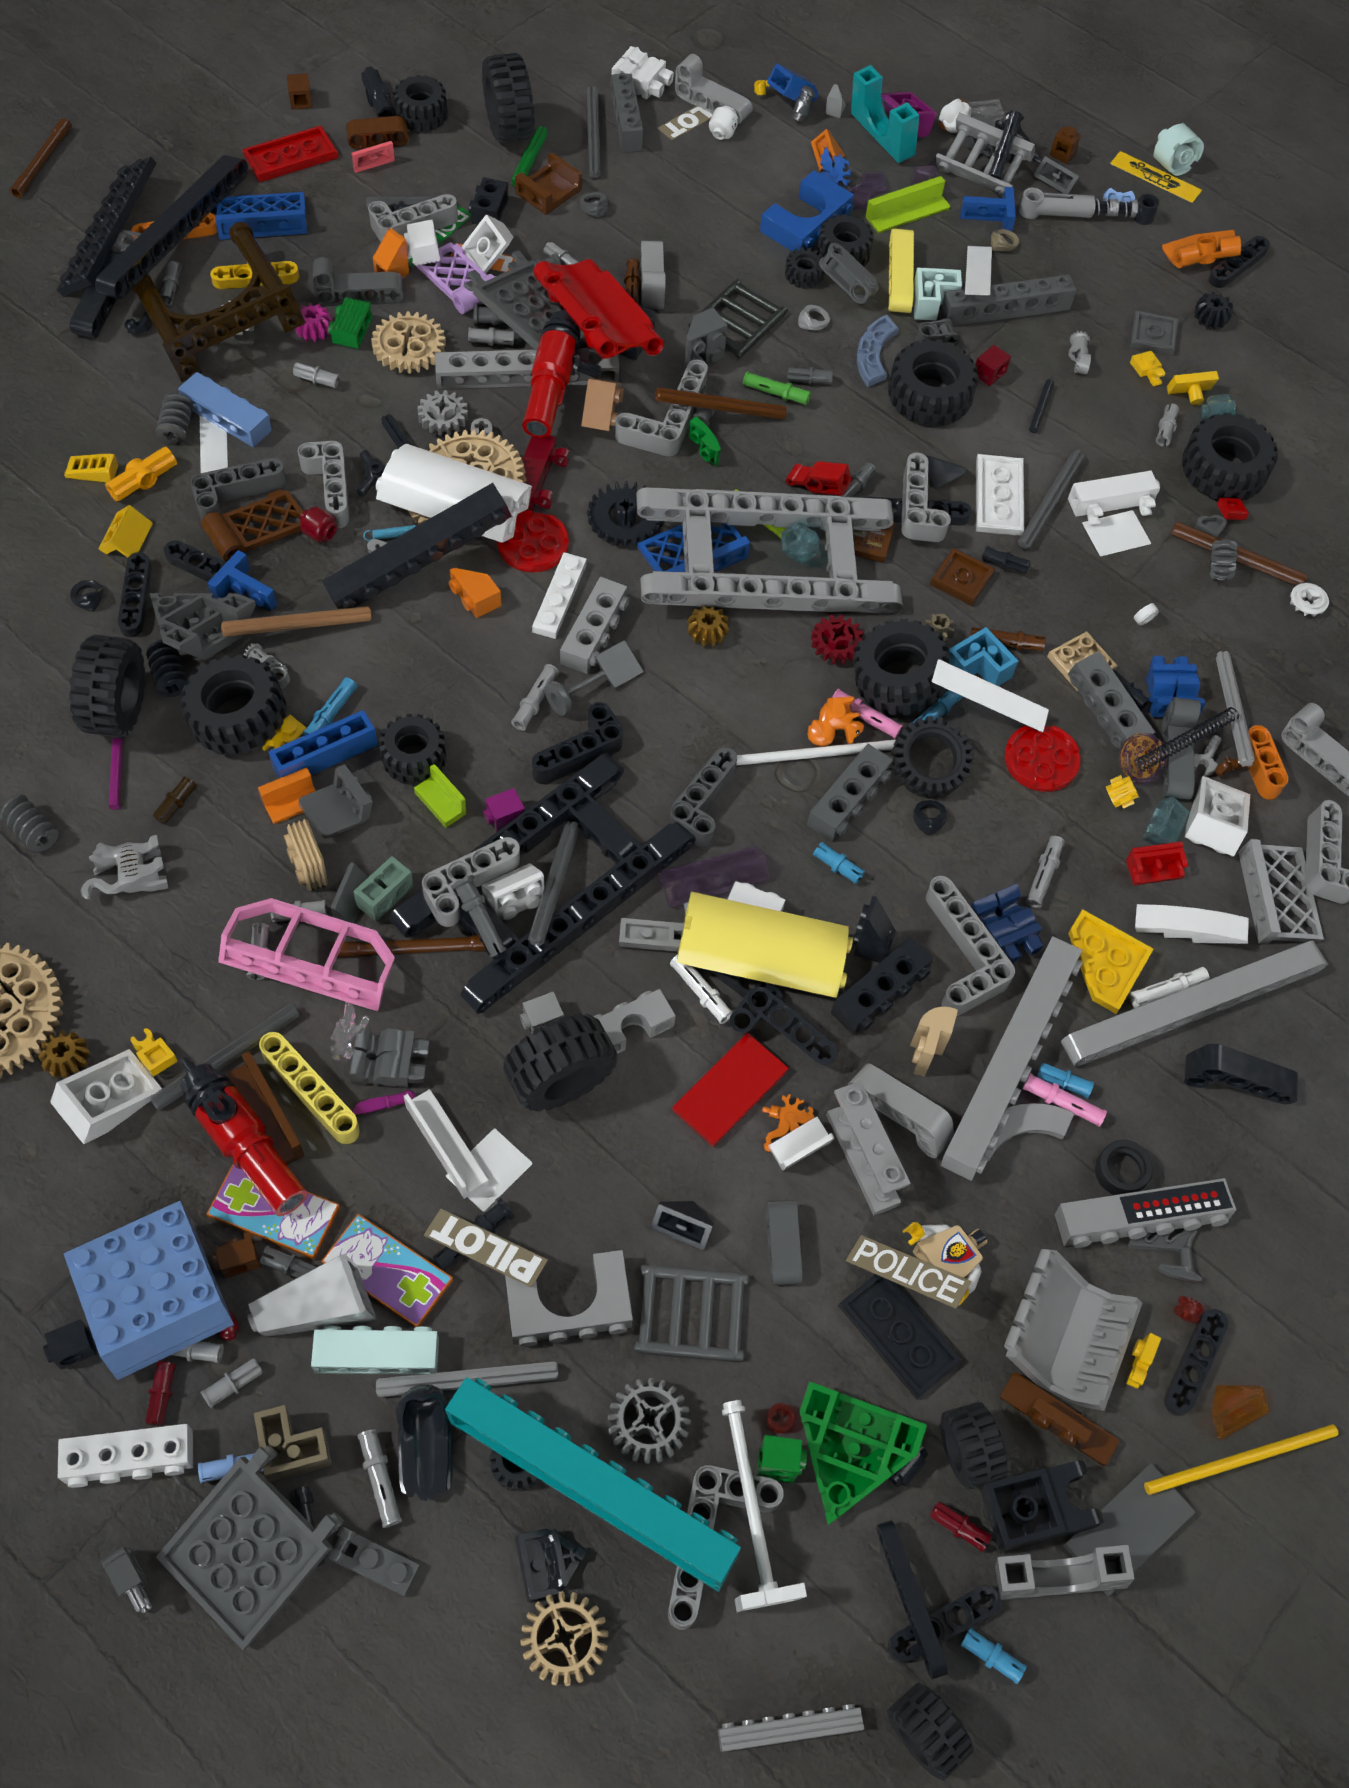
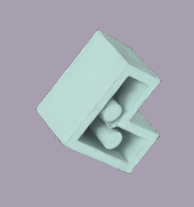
M917 268L913 285L915 320H937L939 307L943 303L945 292L962 288L961 270Z

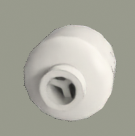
M729 106L718 107L714 110L709 121V129L716 139H729L733 136L739 122L736 111Z

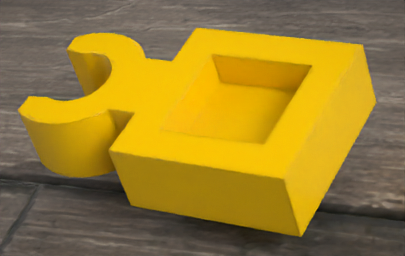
M288 715L283 720L284 722L280 730H275L277 734L271 740L267 739L262 749L265 751L271 746L276 749L301 738L306 727L292 715Z
M145 1028V1040L137 1041L134 1036L130 1039L134 1048L138 1051L136 1053L138 1059L154 1077L176 1063L177 1059L161 1037L155 1041L152 1032Z
M1149 1333L1143 1340H1137L1132 1351V1355L1135 1356L1132 1365L1133 1369L1129 1374L1126 1384L1136 1389L1139 1388V1385H1143L1147 1370L1152 1364L1161 1341L1160 1337Z

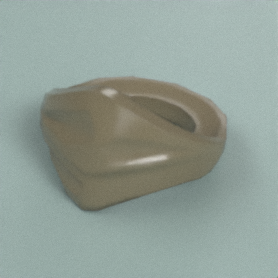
M994 230L991 234V247L994 252L1013 251L1019 244L1017 235L1009 230ZM1003 236L1010 238L1013 244H1009Z

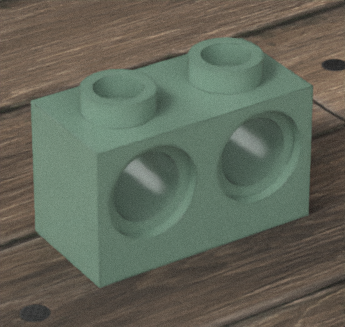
M391 856L353 891L357 907L377 922L414 887L412 873Z

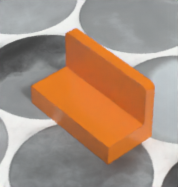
M307 767L258 787L262 803L273 824H278L304 813L299 806V799L316 791Z

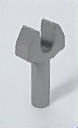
M1213 735L1203 754H1194V771L1199 764L1206 767L1204 777L1211 776L1218 766V763L1212 758L1221 742L1219 736Z

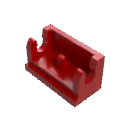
M1182 842L1132 848L1126 859L1133 885L1183 879L1185 876L1183 868L1188 867Z

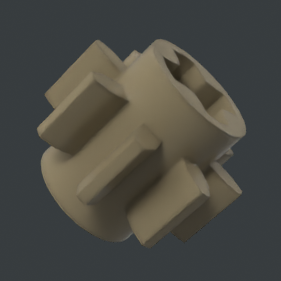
M932 614L931 620H925L924 626L928 624L933 627L934 632L938 631L943 636L944 641L947 640V637L952 638L954 633L952 628L954 621L950 620L945 614Z

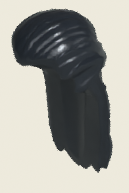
M421 1384L410 1388V1390L404 1393L398 1406H396V1419L399 1425V1485L402 1494H407L411 1498L416 1493L422 1501H427L428 1499L432 1501L438 1491L441 1494H445V1491L451 1487L453 1474L451 1423L445 1411L449 1402H447V1398L440 1388L429 1384Z

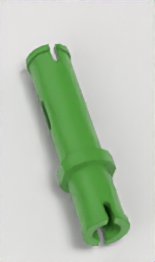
M748 371L743 379V386L782 397L784 401L792 400L807 406L811 397V391L794 387L792 383L787 382L784 384Z

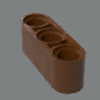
M401 116L354 119L346 124L347 141L353 149H366L392 141L393 147L403 146L409 141L407 122Z

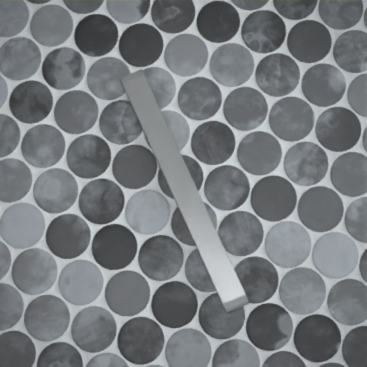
M1308 941L1073 1032L1063 1038L1061 1044L1073 1066H1081L1313 975L1324 969L1328 962L1315 942Z

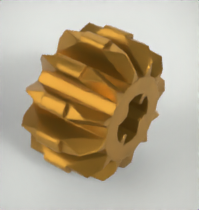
M704 605L701 607V610L694 609L692 616L688 618L687 624L688 634L693 637L694 643L701 641L703 647L706 643H709L712 647H714L716 642L722 643L729 631L728 616H723L722 609L715 611L714 606L707 609Z
M61 1030L57 1038L50 1034V1043H41V1047L44 1050L38 1053L39 1059L42 1062L41 1066L45 1072H50L52 1077L57 1078L62 1075L65 1079L72 1072L74 1074L78 1073L79 1067H87L86 1058L90 1057V1051L86 1048L87 1042L84 1038H79L78 1034L74 1031L67 1035L65 1031Z

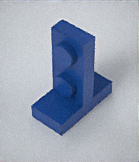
M1005 187L1002 198L963 197L960 219L1001 221L1002 229L1012 232L1016 218L1013 187Z
M239 550L207 583L209 591L213 593L214 598H224L232 590L234 593L255 600L258 607L263 606L272 611L277 605L272 588L246 575L250 570L247 556Z

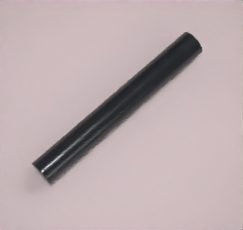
M1047 379L1044 384L1029 428L1031 433H1037L1054 386L1052 379Z

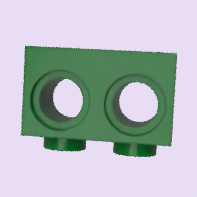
M765 1435L759 1447L757 1476L793 1484L796 1477L802 1475V1469L805 1470L807 1450H802V1440Z

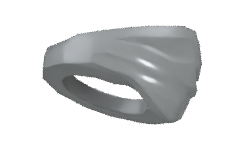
M807 305L798 317L799 327L806 330H821L827 327L830 321L829 314L823 308L816 305ZM817 311L823 315L825 320L818 321L812 319L809 312Z

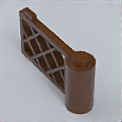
M280 489L269 493L267 498L228 513H208L203 517L200 526L223 560L227 562L238 550L245 554L247 551L301 531L300 522L294 524L287 522L289 516L300 519L303 511L288 490L282 491ZM286 500L289 506L288 508L278 507L276 503ZM260 509L268 511L266 517L255 515L254 513ZM272 513L283 514V520L272 519ZM236 518L246 519L244 525L233 523L232 520ZM251 520L263 523L261 529L249 527ZM268 524L280 527L275 532L266 531ZM246 533L258 535L257 539L249 542L245 540L244 536Z

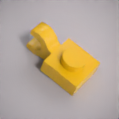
M1152 351L1132 356L1130 363L1140 377L1147 376L1153 386L1162 384L1159 377L1165 376V371L1161 368L1162 364Z

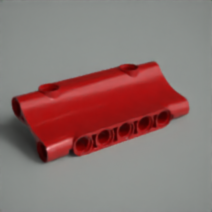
M586 259L570 265H558L548 261H541L536 264L533 270L534 276L547 290L550 300L560 303L583 331L587 345L590 348H594L601 358L609 359L631 347L641 346L650 356H655L662 351L664 341L654 330L649 317L608 270L603 271L594 260Z

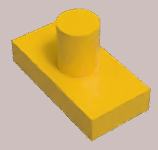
M1217 371L1174 375L1167 385L1168 394L1188 392L1191 405L1201 404L1204 401L1202 391L1212 389L1219 380Z

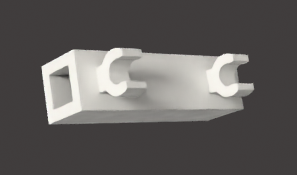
M1152 471L1073 484L1068 500L1075 516L1087 515L1090 525L1100 524L1098 516H1103V512L1139 506L1142 516L1152 515L1150 508L1156 506L1155 498L1159 493L1160 484L1155 479Z

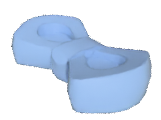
M1109 188L1104 193L1103 199H1118L1119 202L1124 199L1126 202L1135 200V195L1132 191L1122 193Z

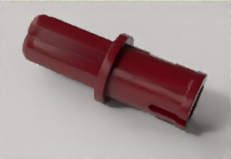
M158 1361L156 1363L153 1385L148 1390L150 1399L145 1422L148 1425L162 1426L164 1424L169 1397L173 1396L171 1386L174 1370L176 1369V1364L166 1361Z
M937 1502L931 1510L930 1517L953 1532V1537L957 1538L959 1536L979 1549L980 1552L985 1550V1543H989L992 1534L987 1533L970 1522L967 1515L961 1516L942 1502Z

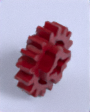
M841 614L838 619L830 615L828 621L825 618H821L820 624L815 623L811 634V647L816 648V655H824L823 661L830 658L832 659V664H835L837 660L845 664L846 658L853 661V655L856 652L855 648L858 642L862 641L864 631L859 630V623L851 624V617L843 620V615Z

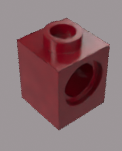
M996 345L991 346L977 358L975 365L978 370V378L991 386L1007 373L1011 356Z

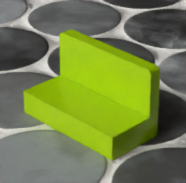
M433 764L430 766L431 777L414 787V792L442 825L447 828L467 814L466 802L463 795L438 767Z

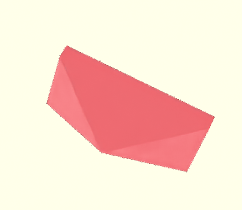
M392 141L353 152L352 160L355 173L395 161Z

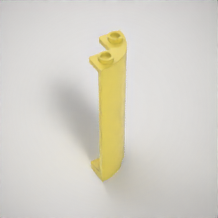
M691 892L678 949L677 963L837 998L839 988L844 989L847 973H844L843 969L846 953L851 951L853 937L848 936L849 926Z

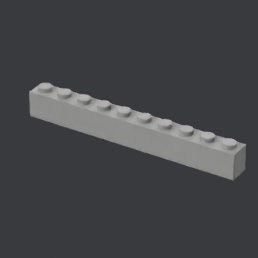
M1052 936L944 1154L940 1166L972 1181L976 1172L982 1174L989 1159L984 1157L987 1148L993 1151L1000 1136L995 1133L997 1127L1001 1126L1004 1128L1011 1113L1006 1111L1009 1103L1015 1105L1021 1092L1017 1086L1020 1081L1025 1083L1032 1068L1027 1065L1030 1059L1036 1061L1042 1049V1045H1039L1038 1042L1041 1037L1046 1039L1053 1024L1049 1023V1019L1051 1016L1057 1017L1063 1005L1062 1002H1059L1061 995L1067 997L1073 984L1072 981H1069L1071 974L1077 976L1083 963V961L1078 960L1082 949Z

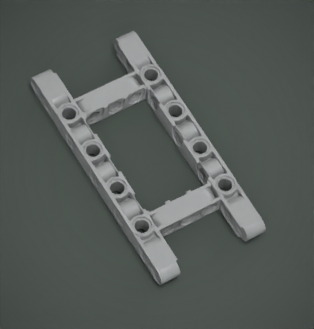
M650 487L642 488L636 493L637 514L640 517L650 521L682 522L685 572L653 571V573L643 575L640 579L641 600L646 604L864 613H896L903 608L900 585L894 584L893 581L857 580L852 530L881 531V529L891 527L894 523L892 503L887 499ZM710 522L743 526L765 524L786 528H802V526L820 527V529L826 532L825 551L828 553V565L826 568L830 578L714 573Z

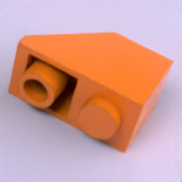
M390 228L373 256L374 272H397L404 278L409 275L407 241L403 235Z
M458 568L450 569L451 580L449 581V586L452 592L461 597L464 608L467 611H471L476 618L501 606V591L488 574Z

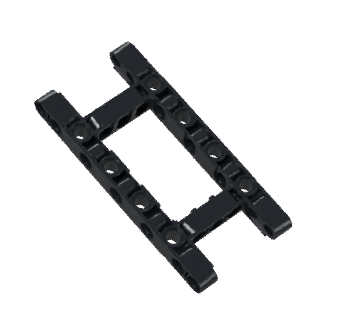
M608 753L600 755L470 852L472 853L497 840L509 837L519 843L520 855L525 851L528 853L548 838L551 832L563 822L575 821L584 832V836L587 839L590 838L602 850L604 856H608L616 863L610 870L553 913L545 941L541 946L530 944L528 939L530 932L519 939L483 903L507 950L500 953L494 943L493 946L498 955L492 957L493 961L470 978L468 980L469 983L461 991L460 996L477 1014L486 1011L522 981L535 973L694 845L696 837L678 822L674 824L669 823L648 841L640 845L596 802L598 798L617 785L616 782L624 772V768ZM482 863L478 866L481 868L488 867L489 864ZM642 866L644 869H637L635 867ZM461 874L454 876L455 879H463L465 877ZM432 886L429 889L432 891L439 890L441 887ZM423 888L398 906L389 917V921L405 938L419 935L437 921L425 901ZM457 896L460 906V919L458 923L470 936L478 935L480 943H482L483 939L469 911L465 912L462 909L463 903L460 897ZM597 897H604L605 899H604V900H597V899H595V898H597ZM446 907L441 911L448 913L453 911L454 909ZM558 928L565 929L563 932H556L555 930ZM483 942V946H484L485 952L490 956V954H489V952H488V950H487V948H486V946H485V943ZM517 960L524 961L521 965L514 964L513 962Z

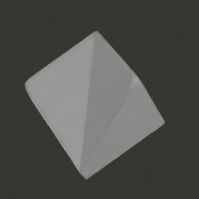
M834 84L827 97L825 112L827 115L840 118L846 104L838 85Z

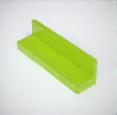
M942 176L868 200L866 219L877 233H882L949 210L950 205L942 196L945 180Z

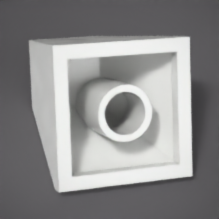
M485 215L462 245V248L465 250V255L486 274L510 244L513 236L504 223Z

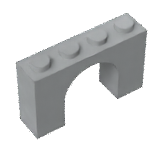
M623 1250L593 1254L597 1294L591 1306L576 1316L563 1317L548 1311L539 1299L536 1281L531 1288L505 1275L513 1344H519L520 1347H531L537 1345V1341L549 1339L551 1343L566 1341L567 1337L579 1335L580 1338L587 1339L597 1336L598 1332L609 1331V1334H621L626 1332L627 1328H632L633 1319Z
M1128 1545L1095 1548L1093 1553L1058 1560H1031L1030 1554L997 1557L995 1565L1000 1600L1125 1589L1134 1580Z

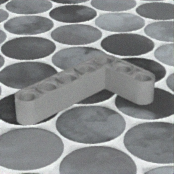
M697 359L690 361L677 390L701 393L706 386L707 364ZM671 403L664 422L631 413H621L615 420V438L624 445L663 456H674L680 450L690 425V417L695 413V407Z
M945 876L934 877L926 893V901L976 970L972 974L951 984L942 1000V1007L958 1009L957 1016L1004 992L1015 974V968L954 883ZM935 890L942 891L944 894H939ZM950 911H955L959 915H954ZM965 931L973 933L974 936L966 934ZM980 952H985L990 957H985ZM995 973H1000L1005 978H999ZM973 985H978L981 988H983V990H977L974 988ZM951 997H956L959 1000H961V1002H954L951 999Z
M711 1465L700 1467L696 1471L692 1482L687 1514L691 1516L693 1510L697 1507L706 1508L710 1514L708 1527L713 1530L718 1503L746 1509L744 1495L735 1496L729 1489L731 1483H741L739 1471ZM704 1475L711 1476L715 1481V1487L710 1490L703 1489L699 1484V1478ZM753 1475L760 1512L770 1513L775 1511L783 1499L781 1484L771 1478ZM771 1489L776 1495V1501L773 1503L764 1502L761 1499L760 1491ZM676 1566L668 1608V1619L673 1627L685 1630L692 1626L698 1615L703 1582L698 1580L696 1586L692 1588L684 1586L681 1583L680 1575L685 1571ZM679 1604L687 1605L691 1610V1618L687 1621L678 1620L674 1615V1608Z

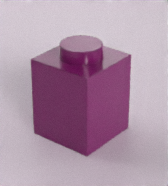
M512 788L485 799L486 810H483V815L487 824H492L496 832H498L522 814L525 808L515 789Z

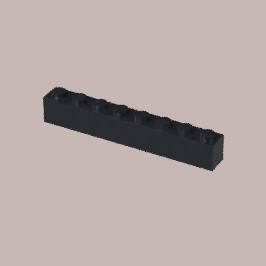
M492 482L327 577L322 582L338 609L356 608L357 605L376 597L385 589L397 585L411 574L418 573L430 563L439 561L449 552L461 548L465 543L476 537L482 536L489 529L503 524L512 515Z

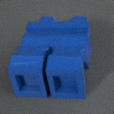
M1153 656L1150 662V670L1146 677L1148 692L1150 693L1151 717H1163L1173 696L1200 700L1201 714L1206 702L1203 698H1197L1200 688L1199 677L1196 674L1197 667L1196 664L1189 663L1188 657L1179 656L1174 659L1172 664H1166L1163 656Z

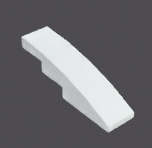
M1137 904L1136 932L1164 933V938H1192L1193 943L1248 944L1249 918L1190 907Z

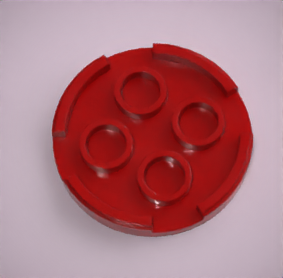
M532 510L522 511L517 514L514 536L503 543L497 541V549L501 558L511 567L524 572H542L559 564L563 553H567L569 545L567 529L557 517L552 514L546 515L532 512Z
M1025 725L1011 735L1005 748L1004 759L1009 773L1020 784L1032 790L1041 792L1060 790L1068 786L1075 779L1080 769V749L1077 743L1067 732L1053 725L1052 727L1045 726L1043 732Z

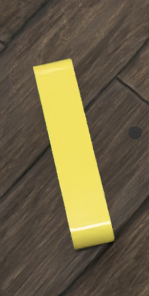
M892 228L889 244L888 310L890 312L911 313L913 305L914 231Z
M277 1032L265 1034L261 1038L259 1046L266 1063L341 1144L355 1142L359 1137L360 1129L354 1113L281 1034ZM280 1046L278 1051L268 1052L271 1047ZM291 1065L298 1066V1068L292 1072L285 1071L287 1067ZM309 1084L316 1085L311 1091H303L304 1087ZM326 1104L334 1105V1107L329 1111L321 1110V1108ZM348 1123L352 1125L347 1131L339 1130L343 1124Z

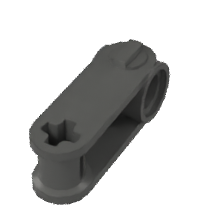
M837 243L830 244L827 254L819 261L821 269L853 301L865 304L868 299L878 292V280L841 245Z

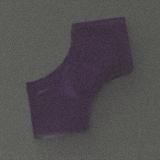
M883 172L862 173L860 183L846 189L854 194L853 210L867 209L868 200H871L879 193L886 192L887 186Z

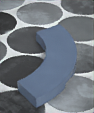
M887 314L874 321L867 328L858 345L857 367L867 387L884 381L887 378V372L881 364L880 351L889 339L898 335L899 328Z

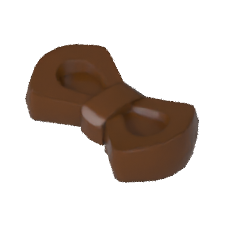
M1227 756L1225 758L1226 761L1218 765L1215 772L1221 778L1229 771L1243 769L1247 766H1241L1239 758L1231 760Z

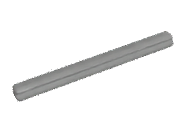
M1219 651L1216 662L1227 709L1229 707L1235 708L1239 713V719H1237L1236 712L1230 709L1235 715V721L1231 722V728L1239 763L1243 767H1250L1254 764L1255 757L1231 656L1228 651Z
M553 1361L379 1378L376 1381V1394L378 1397L404 1395L410 1388L421 1384L434 1385L442 1391L458 1390L466 1377L473 1381L476 1378H480L490 1386L558 1379V1366Z

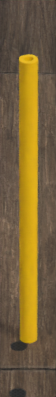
M1334 1424L1145 1482L1144 1488L1146 1493L1151 1495L1338 1436V1430Z

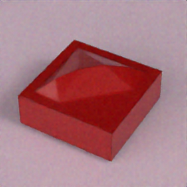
M1220 498L1217 503L1225 519L1246 520L1249 515L1241 499Z

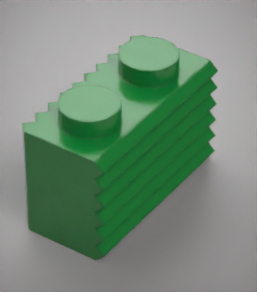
M346 297L342 305L337 306L335 321H330L328 328L332 343L359 349L373 318L370 302L366 303L365 301L362 302L361 300H353Z

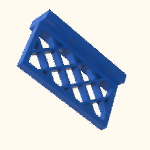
M304 192L225 197L217 205L216 224L219 240L231 239L229 235L230 228L237 222L247 223L252 229L254 237L308 234ZM283 206L287 207V208L284 209V210H281V209H280V208L283 207ZM260 208H264V209H265V210H263L262 212L258 211V209H260ZM239 209L243 210V211L240 212V213H237V212H236V211L239 210Z
M722 523V527L711 525V532L719 534L717 540L712 539V546H715V549L712 550L714 573L748 558L750 541L746 536L741 537L735 527L727 525V523ZM682 524L638 543V549L654 571L663 572L660 568V563L665 562L673 564V568L664 572H685V560L680 559L681 553H684ZM722 535L733 537L735 541L726 543L722 542L721 538ZM677 537L682 538L680 545L668 543V539ZM657 546L661 547L660 554L649 552L647 548ZM665 549L678 551L676 558L664 556Z

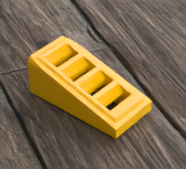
M115 454L71 456L64 475L65 478L107 483L115 477L118 462ZM75 465H79L78 469L74 470Z

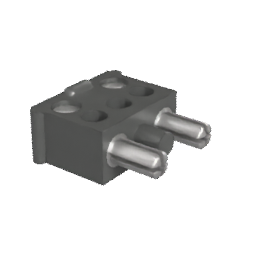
M121 1547L101 1560V1564L118 1596L130 1598L136 1612L141 1611L145 1613L147 1612L146 1607L148 1610L152 1608L143 1589L150 1583L138 1563L133 1549Z

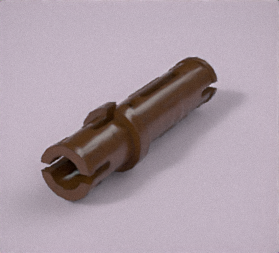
M631 258L626 263L627 272L624 276V283L626 285V292L630 296L633 294V300L639 304V286L642 281L640 261Z
M972 627L970 636L982 629ZM989 629L1005 647L1015 648L1017 651H1021V649L1044 651L1046 636L1024 634L1023 631L1014 633Z

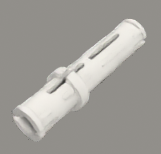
M676 955L671 960L670 965L700 998V1004L704 1008L707 1007L720 1024L727 1022L733 1011L719 997L720 993L718 990L712 989L694 966L677 963Z
M1204 967L1184 974L1177 973L1173 978L1130 992L1129 999L1132 1006L1138 1008L1205 982L1210 977Z

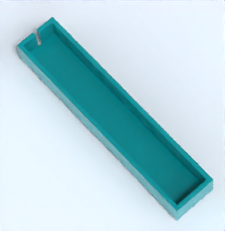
M468 1377L464 1379L445 1409L452 1425L717 1592L720 1591L741 1549L736 1544L738 1540L733 1535L724 1530H720L719 1533L708 1527L709 1521L695 1512L691 1516L680 1510L682 1505L668 1495H665L664 1498L659 1497L652 1492L653 1486L640 1478H637L636 1481L630 1479L625 1475L626 1470L613 1461H610L608 1464L597 1458L599 1453L586 1444H583L581 1447L570 1441L572 1437L564 1430L556 1427L553 1431L544 1425L545 1420L535 1412L529 1410L526 1414L517 1408L519 1404L505 1394H502L501 1397L491 1392L492 1387L480 1378H476L475 1381Z

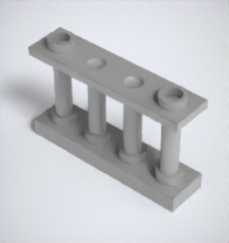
M959 112L956 118L958 134L946 156L937 153L936 165L942 172H951L990 189L996 195L1003 197L1005 187H1013L1010 182L1021 161L1028 160L1031 162L1035 155V144L1015 136L1010 153L1014 154L1015 157L1003 179L999 180L989 175L995 158L993 155L983 172L972 167L984 144L988 143L995 146V150L998 149L1003 130ZM972 136L977 139V142L965 164L953 160L965 137Z
M858 1081L834 1090L840 1107L827 1111L826 1116L873 1215L875 1216L900 1206L901 1200L896 1190L909 1186L911 1183L862 1082Z

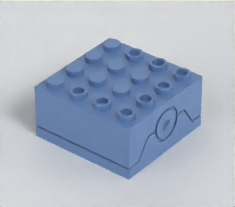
M181 1201L64 1253L99 1355L117 1380L234 1325L195 1227Z

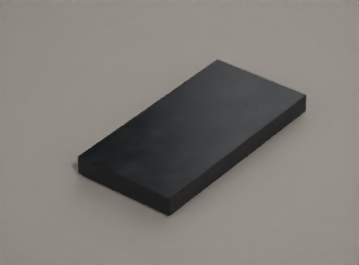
M875 1274L838 1305L916 1400L962 1362L958 1354L898 1284Z

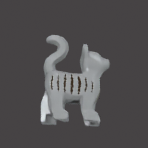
M157 835L151 836L149 841L145 843L127 842L118 846L98 843L93 851V855L89 856V860L94 862L95 865L94 875L118 866V881L111 885L103 879H89L82 885V896L85 899H90L93 888H98L106 894L168 889L166 875H158V871L163 869L164 866L162 857H160L161 851ZM153 858H154V860H153L152 863H149V864H144V863H143V862H145V861H147V860H150V859H153Z

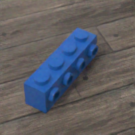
M362 710L273 749L268 753L272 768L279 779L306 767L311 775L372 749L378 746L375 728L365 711Z

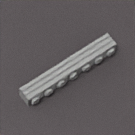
M854 1704L842 1706L843 1710L835 1711L834 1707L822 1709L823 1713L815 1714L814 1710L802 1712L803 1716L795 1717V1714L791 1713L782 1715L783 1719L775 1720L774 1716L762 1718L763 1722L755 1723L754 1719L742 1721L741 1726H734V1722L722 1724L721 1729H718L720 1751L727 1752L864 1730L861 1708H855Z

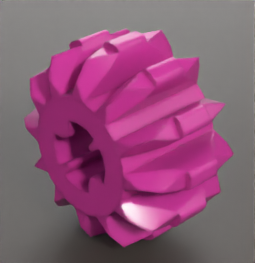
M310 303L307 307L301 305L300 311L306 324L295 328L296 333L299 337H303L305 341L313 339L316 342L318 338L324 340L325 335H330L328 328L330 321H332L327 308H322L320 304L312 306Z

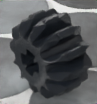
M1215 292L1211 294L1205 293L1196 303L1194 317L1198 319V324H1205V328L1211 326L1214 330L1217 326L1223 328L1231 319L1233 303L1229 302V297H1223L1222 293L1220 295L1215 294Z

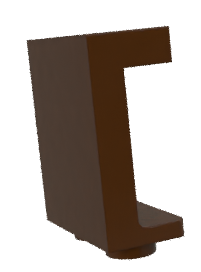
M552 152L548 154V164L529 178L523 173L515 176L516 194L545 215L582 190L581 172Z

